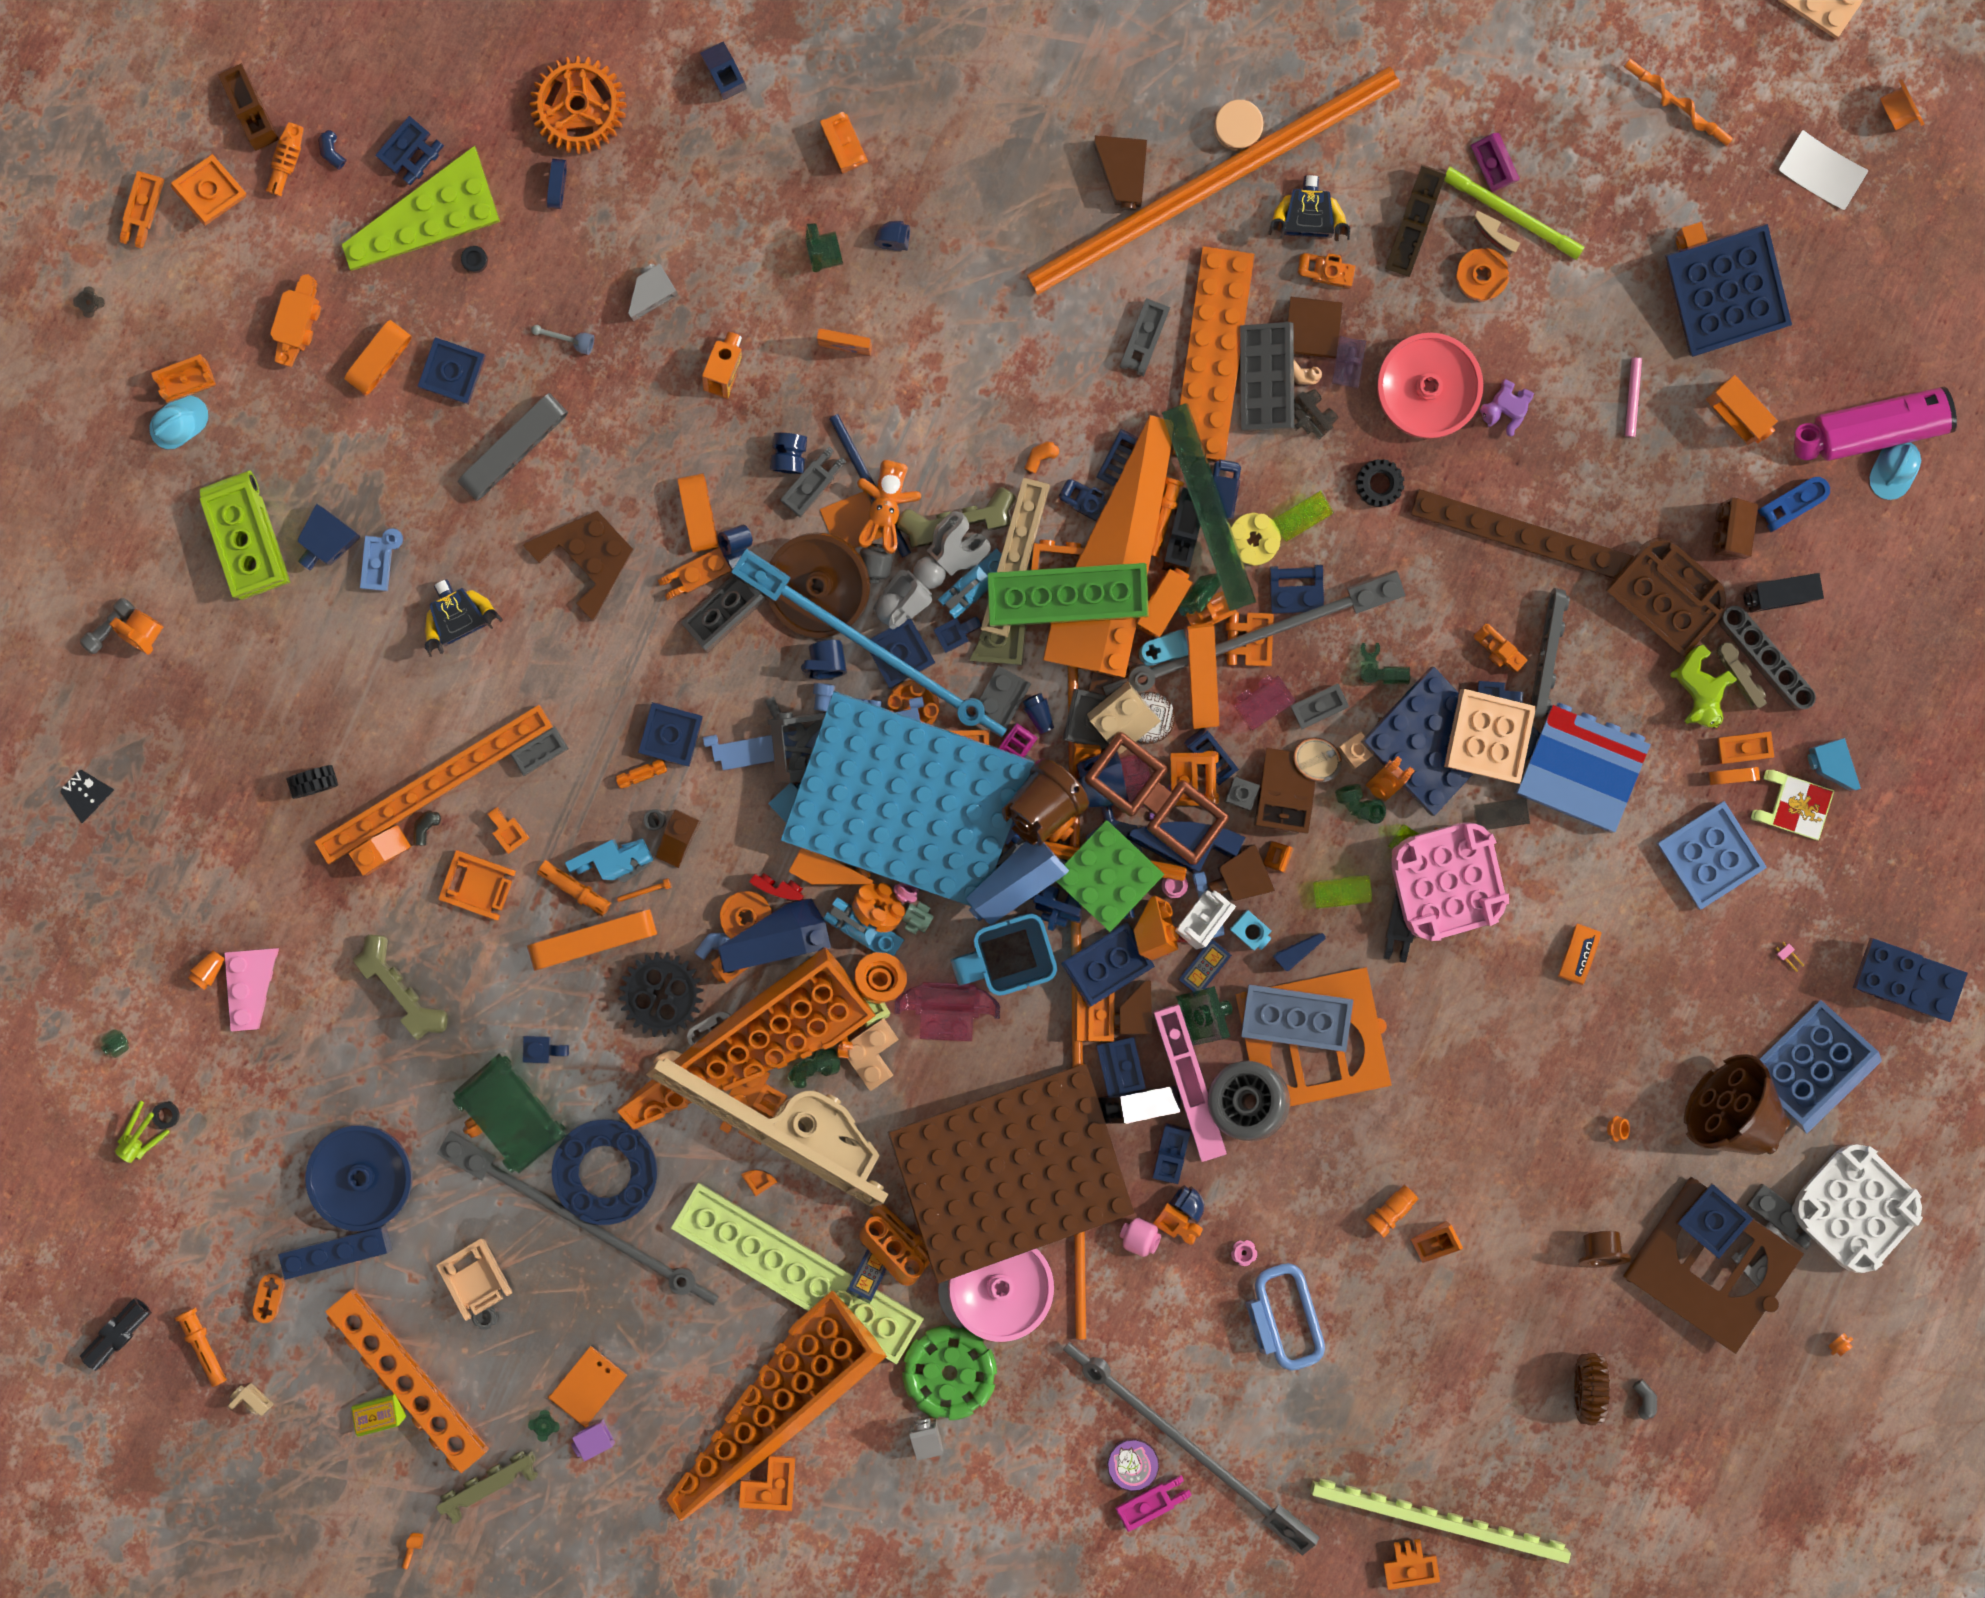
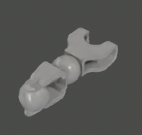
M954 511L936 526L933 534V543L926 550L931 556L918 560L914 566L913 574L909 570L907 572L900 570L884 589L883 595L873 607L880 622L888 625L893 630L907 619L913 618L931 603L932 597L930 595L932 593L928 589L940 586L946 577V571L952 576L957 570L973 568L988 554L991 548L990 542L981 534H972L964 541H961L969 529V522L963 513Z

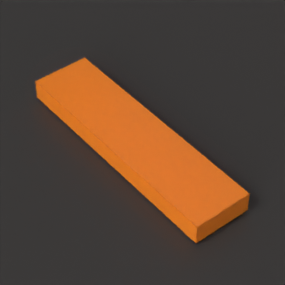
M1212 623L1187 626L1193 729L1219 726L1214 625Z

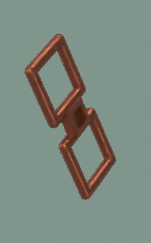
M1118 732L1086 774L1085 782L1128 816H1135L1139 809L1144 806L1154 814V817L1147 825V830L1190 864L1196 865L1229 821V815L1184 780L1179 781L1173 791L1170 792L1159 783L1167 772L1166 765L1126 734ZM1121 745L1155 770L1131 804L1097 778ZM1183 793L1217 818L1193 852L1160 827Z

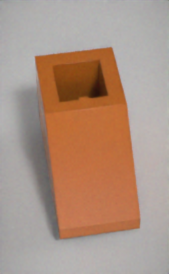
M1157 896L1150 898L1134 929L1139 954L1151 961L1179 950L1177 944L1178 933L1175 932L1176 928L1173 926L1171 919L1173 915L1172 908L1167 901Z

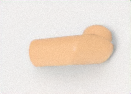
M1294 360V381L1297 384L1314 385L1320 381L1322 371L1318 367H1312V369L1300 368Z

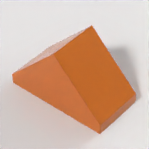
M1447 1221L1411 1239L1422 1263L1463 1249L1452 1225Z

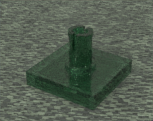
M1215 986L1176 996L1193 1046L1230 1037L1224 1017L1232 1014V1006L1227 1000L1219 1002Z

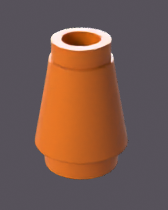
M212 950L210 954L190 970L191 974L188 979L205 990L208 985L211 986L225 959Z

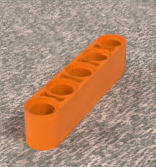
M649 909L527 945L533 969L536 971L657 935V930L651 910Z

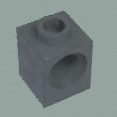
M1233 777L1224 802L1250 811L1260 785Z

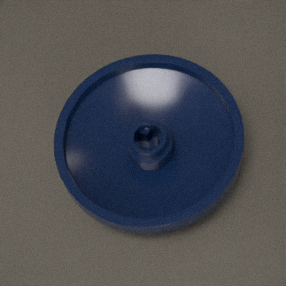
M368 1125L347 1126L326 1136L313 1150L308 1160L305 1174L307 1194L315 1210L330 1224L349 1231L372 1230L392 1220L406 1204L413 1181L411 1162L403 1146L391 1134L380 1128Z

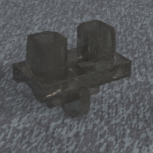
M1316 389L1306 393L1302 391L1294 399V418L1298 423L1294 425L1293 429L1297 431L1302 427L1307 434L1313 432L1318 440H1320L1333 428L1332 425L1338 419V416L1330 408L1321 413L1316 407L1322 400L1321 395Z

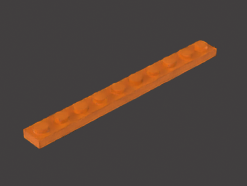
M537 705L315 841L316 846L327 864L335 862L553 727L541 705Z

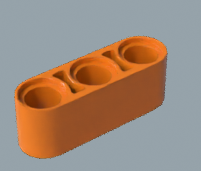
M392 320L387 321L348 370L344 380L367 396L405 350L412 336Z
M704 473L678 478L692 552L719 548Z
M875 1216L868 1219L860 1230L859 1237L861 1242L900 1284L905 1286L913 1285L924 1272V1263L921 1258L883 1218ZM869 1228L876 1229L879 1236L872 1235L869 1232ZM887 1247L895 1249L897 1255L888 1253ZM905 1266L911 1267L915 1275L908 1274Z

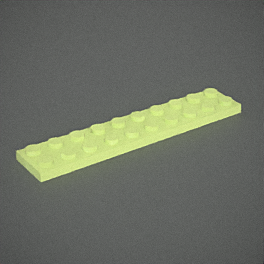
M699 1182L671 1227L674 1231L807 1311L813 1308L831 1291H834L874 1336L887 1355L886 1358L895 1364L900 1360L924 1320V1317L879 1290H876L870 1304L847 1293L846 1291L854 1275Z

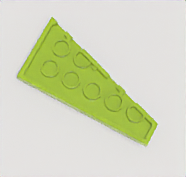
M474 146L344 242L342 247L350 270L353 271L499 223L500 219L476 147Z

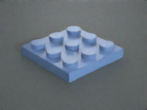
M1725 801L1720 802L1656 843L1698 910L1708 906L1767 868Z

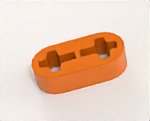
M1759 767L1709 772L1710 785L1760 780Z
M269 1273L261 1278L253 1306V1316L260 1323L271 1322L279 1313L285 1281L278 1273ZM273 1278L278 1288H275L271 1296H269L270 1288L266 1285V1282L271 1281ZM270 1300L268 1309L272 1310V1314H268L265 1318L263 1317V1312L259 1311V1308L264 1307L266 1301Z

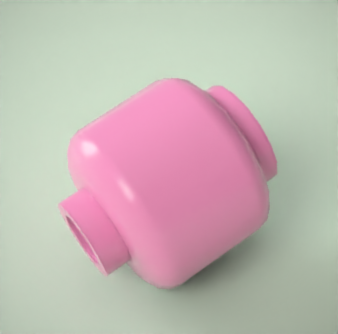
M1135 1218L1130 1224H1124L1120 1238H1123V1247L1127 1251L1145 1257L1150 1253L1154 1254L1159 1245L1161 1234H1158L1156 1225L1140 1218Z

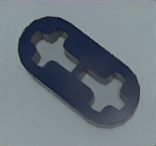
M552 159L547 193V208H562L567 160Z

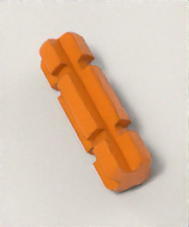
M659 759L652 762L651 765L646 764L630 770L628 774L622 773L617 775L616 782L618 787L623 789L631 786V783L637 784L650 779L655 774L666 773L665 762Z

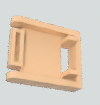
M482 1238L436 1265L466 1321L472 1318L468 1309L471 1308L474 1315H477L503 1299L500 1292L501 1289L506 1296L512 1294L486 1241ZM472 1253L475 1258L479 1259L458 1273L454 1267L455 1263Z

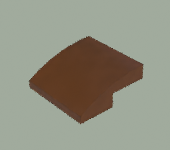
M1290 297L1287 322L1293 323L1294 354L1336 359L1342 302Z

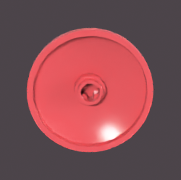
M1421 333L1401 341L1386 356L1378 374L1377 394L1383 412L1398 429L1418 438H1441L1458 431L1474 416L1482 399L1483 376L1475 356L1463 343L1440 333Z

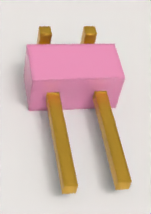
M1782 942L1784 947L1781 950L1778 947L1775 948L1778 951L1776 955L1781 960L1785 959L1798 972L1786 957L1792 954L1802 967L1804 964L1793 953L1795 949L1790 944Z

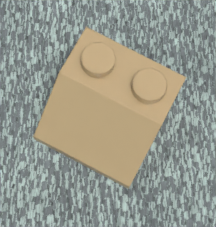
M1128 681L1087 714L1090 722L1108 743L1111 742L1118 732H1123L1136 742L1161 722ZM1121 745L1117 751L1121 754L1126 748Z

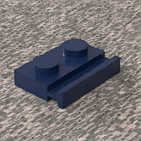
M1134 1037L1096 1045L1108 1097L1146 1089Z

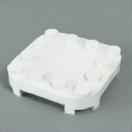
M1858 1144L1842 1147L1829 1158L1801 1189L1792 1206V1212L1801 1228L1840 1266L1854 1273L1876 1271L1883 1265V1260L1914 1226L1919 1225L1923 1218L1921 1217L1922 1205L1920 1201L1922 1196L1917 1189H1912L1876 1154L1878 1151L1870 1146Z

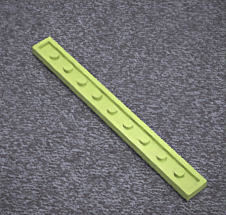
M1320 1479V1482L1313 1481L1310 1492L1316 1497L1569 1564L1571 1553L1565 1548V1544L1559 1541L1541 1542L1539 1541L1540 1537L1524 1533V1537L1515 1535L1514 1530L1499 1526L1498 1530L1489 1528L1488 1523L1474 1519L1473 1523L1462 1521L1463 1517L1454 1513H1448L1447 1516L1437 1514L1438 1510L1431 1507L1422 1506V1509L1414 1508L1412 1503L1405 1500L1397 1499L1396 1503L1387 1501V1497L1379 1493L1371 1492V1496L1361 1494V1489L1346 1486L1345 1489L1335 1487V1482L1326 1479Z

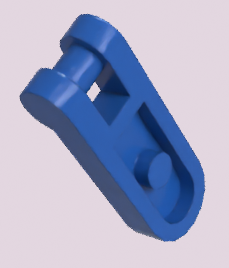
M1813 477L1758 509L1757 511L1760 516H1764L1769 524L1767 528L1770 533L1825 501L1830 494L1829 483L1821 477ZM1777 507L1780 508L1784 515L1777 519L1773 512Z

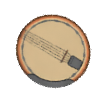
M1313 737L1301 741L1295 748L1293 757L1295 766L1306 778L1324 782L1333 779L1340 772L1342 758L1338 749L1331 742Z

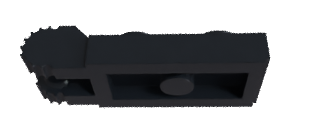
M1396 888L1386 933L1387 941L1383 959L1389 960L1392 956L1395 939L1403 941L1399 953V961L1406 963L1410 943H1413L1414 935L1404 921Z

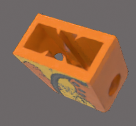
M727 332L724 342H715L702 375L703 391L726 399L729 398L742 360V350L739 348L742 339L740 335Z

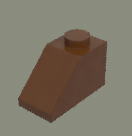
M675 809L655 857L679 868L700 826L701 820Z
M1144 980L1119 1006V1012H1114V1028H1119L1120 1034L1152 1033L1151 980Z

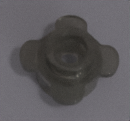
M88 286L73 299V305L81 309L86 318H92L98 308L104 307L105 300L95 294L94 288Z

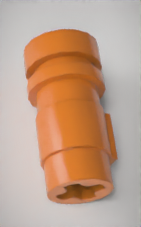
M1403 1185L1384 1202L1385 1204L1380 1209L1377 1207L1374 1210L1375 1214L1371 1213L1365 1221L1376 1233L1385 1238L1390 1233L1389 1229L1396 1227L1395 1223L1412 1209V1206L1419 1198L1406 1185Z

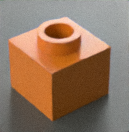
M1702 221L1683 227L1677 232L1675 241L1678 250L1708 241Z

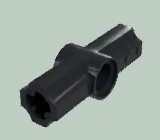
M137 1298L130 1301L117 1317H113L98 1332L99 1336L80 1355L82 1362L94 1371L101 1368L115 1351L118 1352L133 1337L134 1334L132 1333L152 1313L149 1307Z

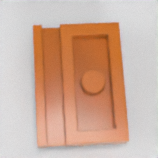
M1075 988L1074 1041L1114 1042L1115 992L1088 1008Z

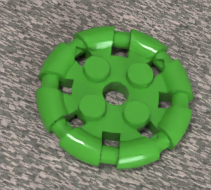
M943 1325L926 1331L925 1336L919 1340L916 1339L911 1344L904 1358L906 1365L905 1371L902 1372V1379L908 1397L914 1399L917 1403L916 1407L920 1411L936 1419L938 1417L949 1418V1420H959L973 1415L975 1409L979 1406L983 1407L988 1402L996 1385L994 1383V1375L997 1374V1365L991 1348L988 1349L984 1345L983 1338L973 1334L965 1327L958 1329L950 1328L951 1325ZM949 1338L959 1339V1346H948ZM933 1343L937 1349L929 1354L925 1348ZM972 1349H975L979 1354L974 1360L968 1353ZM916 1364H925L923 1373L915 1372ZM952 1365L957 1369L958 1373L954 1379L949 1380L942 1375V1370L945 1366ZM976 1371L984 1373L983 1381L975 1380ZM925 1385L931 1391L926 1397L920 1391ZM970 1390L974 1398L966 1402L962 1396ZM941 1398L951 1400V1406H940Z

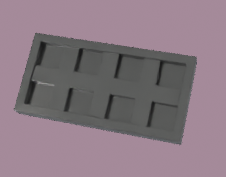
M1293 323L1240 325L1241 430L1256 431L1294 428Z

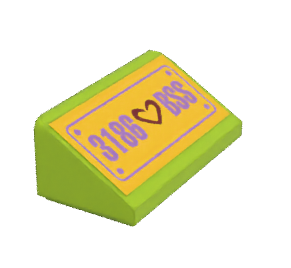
M395 1394L355 1404L351 1407L357 1437L397 1427L406 1418V1414Z

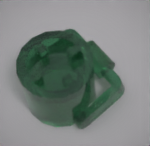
M816 223L806 224L805 242L812 271L819 272L823 269L843 265L836 231L819 235Z

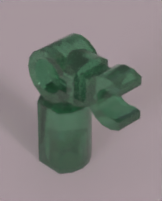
M1365 643L1361 644L1360 653L1364 661H1361L1359 677L1363 684L1370 686L1374 685L1377 681H1382V684L1410 683V667L1383 666V669H1379V661H1376V657L1380 652L1379 643L1375 644V651L1373 653L1366 651Z

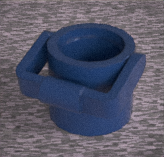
M841 640L820 641L808 647L810 660H804V663L801 665L802 673L806 678L833 680L847 673Z

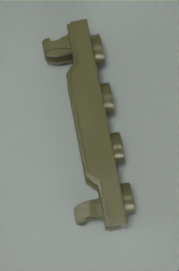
M520 1451L509 1458L511 1461L509 1464L502 1467L499 1463L486 1471L488 1475L479 1480L476 1476L463 1484L465 1488L457 1493L452 1489L440 1496L441 1501L436 1506L439 1514L447 1513L452 1519L451 1523L456 1524L462 1518L458 1506L468 1507L510 1484L517 1477L518 1472L521 1471L528 1481H533L538 1476L537 1471L533 1470V1462L536 1461L533 1452L530 1451L525 1454L523 1451Z

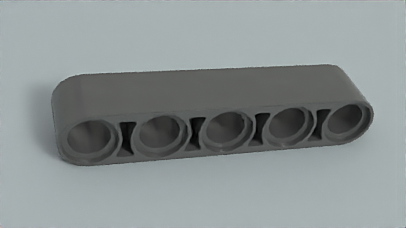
M551 393L546 394L459 478L458 483L475 501L480 500L567 416L568 411Z
M1739 606L1725 608L1723 616L1718 620L1720 627L1783 700L1794 710H1804L1812 707L1816 700L1814 690L1746 611ZM1730 611L1738 616L1736 625H1731L1727 621V614ZM1747 631L1752 632L1755 636L1753 645H1748L1744 640V635ZM1764 651L1769 652L1772 656L1770 665H1765L1761 660ZM1781 671H1785L1789 675L1787 685H1783L1779 681L1778 677ZM1798 691H1802L1806 695L1807 700L1804 705H1800L1796 701Z

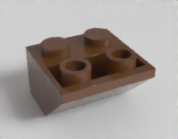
M1732 497L1717 507L1715 520L1719 522L1718 532H1714L1712 547L1716 548L1715 555L1744 559L1752 556L1758 504Z

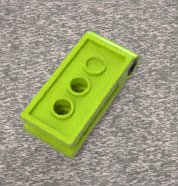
M250 470L200 488V501L233 598H239L240 600L291 583L263 498L259 496L258 483ZM247 535L248 541L243 546V538ZM256 560V567L251 571V563Z

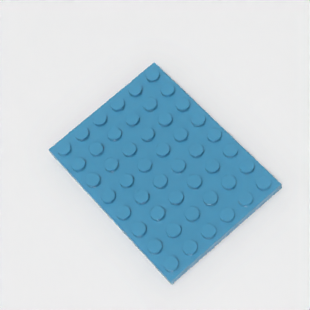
M833 691L781 841L971 906L966 898L995 871L1013 822L1012 818L1007 822L1002 815V808L1027 780L1034 761Z

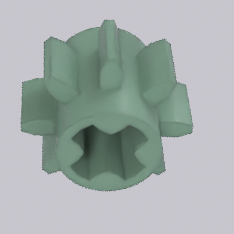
M920 901L917 906L910 903L905 915L901 919L907 923L904 928L915 935L918 930L925 933L934 917L928 913L930 907Z

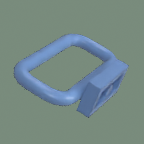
M1290 1263L1280 1264L1262 1271L1255 1282L1257 1299L1245 1302L1260 1353L1267 1355L1274 1352L1278 1364L1290 1371L1299 1370L1319 1362L1324 1355L1325 1343L1303 1272L1296 1265ZM1284 1274H1290L1295 1279L1315 1345L1312 1354L1296 1360H1290L1285 1355L1265 1290V1284L1269 1279Z

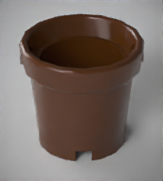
M1043 758L1037 760L1032 766L1027 780L1002 808V815L1006 822L1012 818L1015 825L1011 829L1024 841L1031 845H1035L1038 842V846H1041L1047 838L1068 820L1086 811L1089 806V800L1083 787L1072 774L1054 761Z

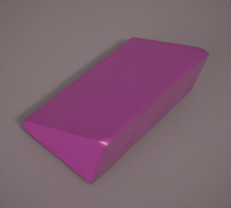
M1492 133L1470 145L1491 193L1520 180L1499 133Z

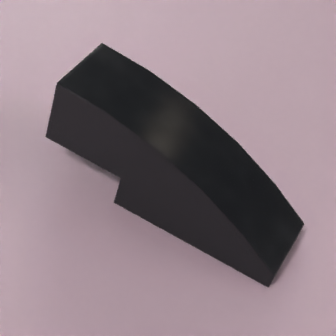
M1182 488L1162 570L1168 571L1169 569L1175 570L1178 568L1188 574L1207 501V493Z

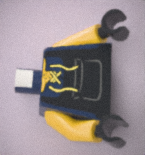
M1307 175L1303 179V190L1293 189L1291 195L1284 196L1275 208L1268 234L1271 235L1273 230H1277L1281 233L1280 238H1283L1284 235L1332 238L1335 230V241H1339V235L1341 234L1346 235L1347 240H1350V226L1346 223L1345 215L1337 200L1331 198L1330 192L1318 191L1319 177Z
M448 579L434 585L440 599L429 604L430 610L426 615L425 635L427 642L425 643V649L429 657H432L431 652L438 648L440 654H443L444 650L441 644L448 646L487 625L493 629L491 622L495 618L500 622L503 619L486 597L474 590L466 591L464 588L453 591Z

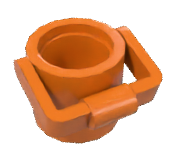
M134 609L126 623L115 617L109 624L120 638L147 655L152 653V645L164 628L161 623L138 609Z

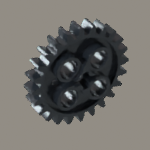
M655 952L654 960L646 954L645 963L636 959L635 962L638 968L635 969L629 966L627 969L631 976H622L627 985L619 986V989L624 991L625 995L619 997L618 1000L626 1001V1005L621 1008V1011L629 1010L630 1012L626 1020L634 1018L636 1020L633 1025L634 1028L642 1024L643 1034L649 1028L652 1029L653 1037L657 1036L659 1030L662 1031L664 1037H667L668 1029H671L676 1035L678 1034V1025L684 1030L687 1029L685 1021H695V1018L691 1015L692 1012H701L695 1006L696 1003L704 1002V999L697 997L698 993L704 991L703 988H697L696 986L702 978H693L697 969L688 971L689 961L680 964V955L671 960L670 952H666L664 959H661L659 952ZM653 969L661 973L662 978L658 984H652L648 980V974ZM668 973H672V978L665 989V994L668 995V998L661 999L655 1015L651 1016L650 1012L658 999L655 990H661ZM676 980H680L685 984L686 989L682 995H676L672 990V984ZM642 993L647 994L651 999L648 1008H641L637 1003L638 996ZM665 1004L673 1006L675 1014L671 1019H666L661 1014V1009Z

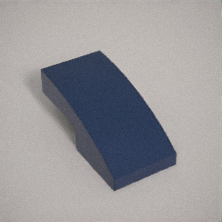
M1165 1123L1153 1179L1174 1184L1179 1183L1191 1129Z

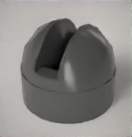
M659 809L649 810L644 815V824L650 830H659L666 823V815ZM655 812H656V814H657V816H658V819H659V821H660V825H658L657 819H656L655 815L653 814V813H655Z

